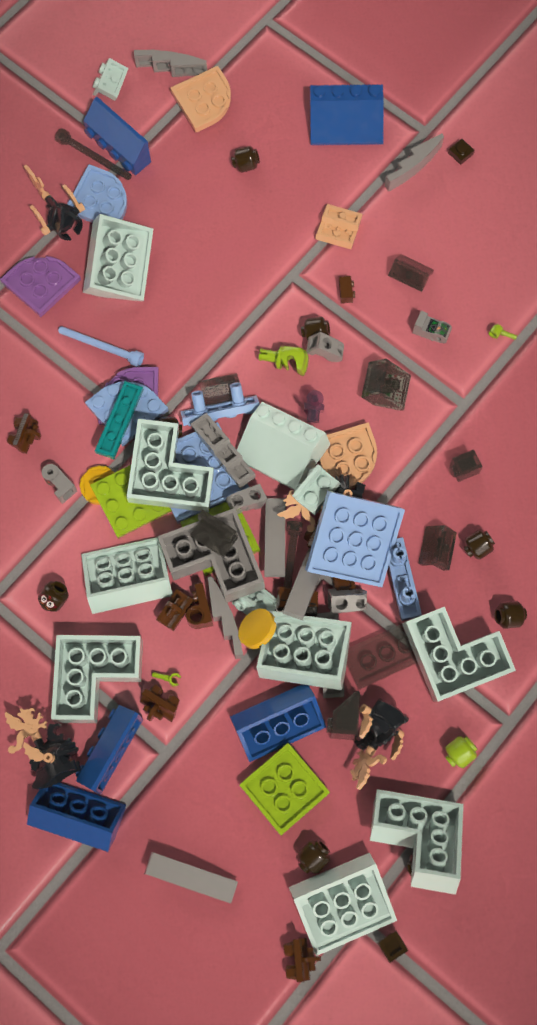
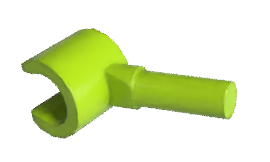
M499 324L494 325L489 332V336L495 339L499 335L514 340L517 338V335L506 332Z
M156 672L152 673V677L168 681L172 687L179 685L171 680L172 677L181 678L178 673H173L171 676Z

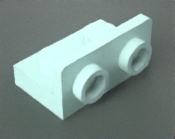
M111 58L106 63L102 62L98 71L100 77H96L92 86L95 88L93 95L96 96L100 92L115 101L129 68Z
M318 464L309 470L304 482L295 487L292 497L315 515L323 506L327 491L334 492L339 487L340 482Z
M265 589L232 601V604L246 615L259 608L266 609L267 611H277L279 609L276 608L277 598Z

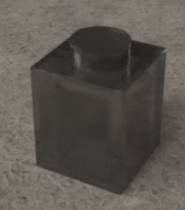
M471 450L452 458L449 470L451 475L460 482L479 474L483 466L475 451Z

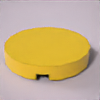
M95 466L88 469L80 479L79 486L83 497L92 504L100 505L90 485L115 472L106 466Z
M259 608L251 611L246 615L239 627L238 637L240 642L249 649L260 648L258 646L267 644L276 630L274 615L266 609Z

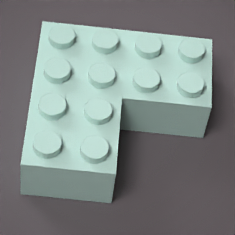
M138 419L127 492L128 503L209 512L214 468L175 463L179 435L178 423Z
M445 607L402 623L433 702H439L516 671L500 631L460 645Z
M56 635L51 720L55 723H97L100 682H141L143 640L141 636Z
M377 789L373 805L370 841L413 848L411 887L456 894L461 880L463 804Z

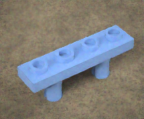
M235 382L230 384L232 401L205 406L203 392L198 390L191 393L194 409L180 412L183 425L191 426L192 422L205 413L213 421L223 417L233 418L237 414L254 413L260 403L257 395L244 398L241 383Z
M403 537L397 538L388 568L400 618L403 621L422 616L404 539Z

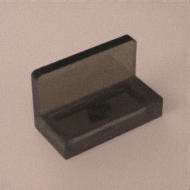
M400 254L395 258L388 276L422 292L434 270Z
M237 373L199 381L205 406L232 401L230 384L240 382Z
M202 509L198 515L199 523L190 535L193 539L218 555L225 557L238 539L237 531Z
M445 525L427 526L418 564L422 566L434 565L443 571L450 570L457 532Z

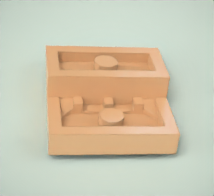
M327 204L316 234V240L352 249L363 214Z

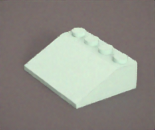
M99 214L92 224L83 293L98 297L143 302L153 228Z
M261 402L249 419L237 451L242 455L243 460L249 467L294 490L298 484L304 482L309 470L316 466L331 444L324 431Z
M158 537L81 554L86 594L92 614L173 595L165 556Z
M269 611L275 617L276 630L270 641L265 645H261L256 667L259 678L342 690L352 622L304 616L302 621L285 615L283 612Z
M370 853L289 887L316 956L397 921L379 870Z

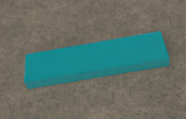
M124 381L96 446V454L115 459L143 393V387Z

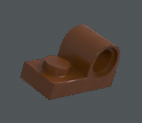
M203 582L194 584L196 591H192L195 603H199V605L192 606L187 610V622L193 629L211 627L213 622ZM193 614H201V620L198 622L192 621L191 617Z

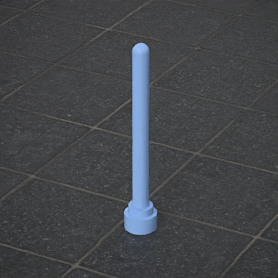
M63 326L58 328L60 334L128 359V362L133 366L140 367L144 360V353L140 351L129 352Z

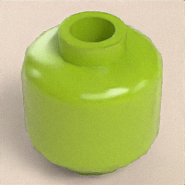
M458 736L446 746L448 755L445 758L453 767L457 765L460 768H465L476 759V751L478 749L467 736L465 738Z

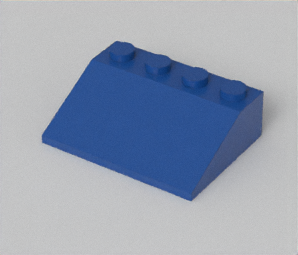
M383 84L310 85L311 145L383 144Z

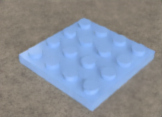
M196 432L178 439L175 463L214 468L209 509L226 502V498L231 494L249 488L248 483L241 488L237 486ZM171 508L177 524L202 512Z
M327 491L305 570L310 573L383 587L405 509Z

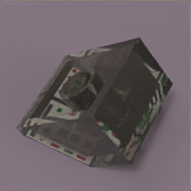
M387 358L369 362L361 397L375 406L402 411L405 407L411 375Z
M355 691L333 711L332 717H328L327 733H330V739L356 740L359 724L360 691Z

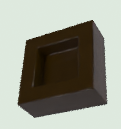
M461 139L449 149L448 154L461 165L474 155L475 150Z
M396 930L377 942L389 963L409 951Z

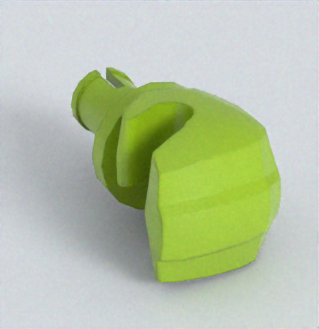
M280 346L277 351L260 349L259 361L274 362L277 369H282V366H284L288 371V361L293 359L296 363L297 373L300 376L305 375L309 356L304 349L291 346Z

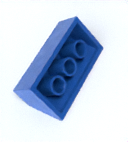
M95 97L83 120L86 135L91 139L94 138L100 148L106 149L115 161L118 160L122 163L126 171H131L136 176L151 163L148 141L102 100Z
M303 684L230 716L249 762L276 751L287 743L291 744L326 728L313 691L309 685Z
M121 705L111 711L108 717L110 722L98 734V743L88 751L86 756L88 760L85 765L80 766L81 771L76 772V782L99 795L105 789L143 721L137 712Z
M59 782L51 787L39 789L30 804L27 825L108 852L117 835L126 804Z

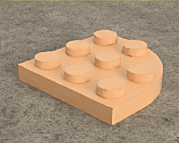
M218 66L170 88L173 97L195 132H199L217 123L223 118L230 106V86Z
M369 422L328 434L327 437L331 445L319 460L320 466L334 478L335 476L340 477L341 474L344 476L349 474V490L355 488L357 482L363 483L375 467L377 446Z

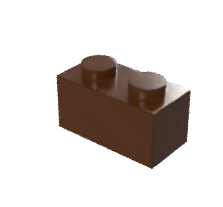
M351 276L339 277L341 304L353 303V298H355V291L352 289L354 287V280H351Z

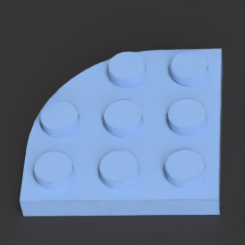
M89 164L73 193L78 204L82 203L85 207V210L77 215L91 223L99 214L123 220L127 210V195L121 181L112 173ZM70 199L68 205L74 208L75 205Z
M117 382L104 387L85 402L86 406L104 426L108 421L124 382ZM135 382L129 383L141 386L144 390L121 442L122 447L135 438L138 419L156 421L169 411L168 407L152 390Z

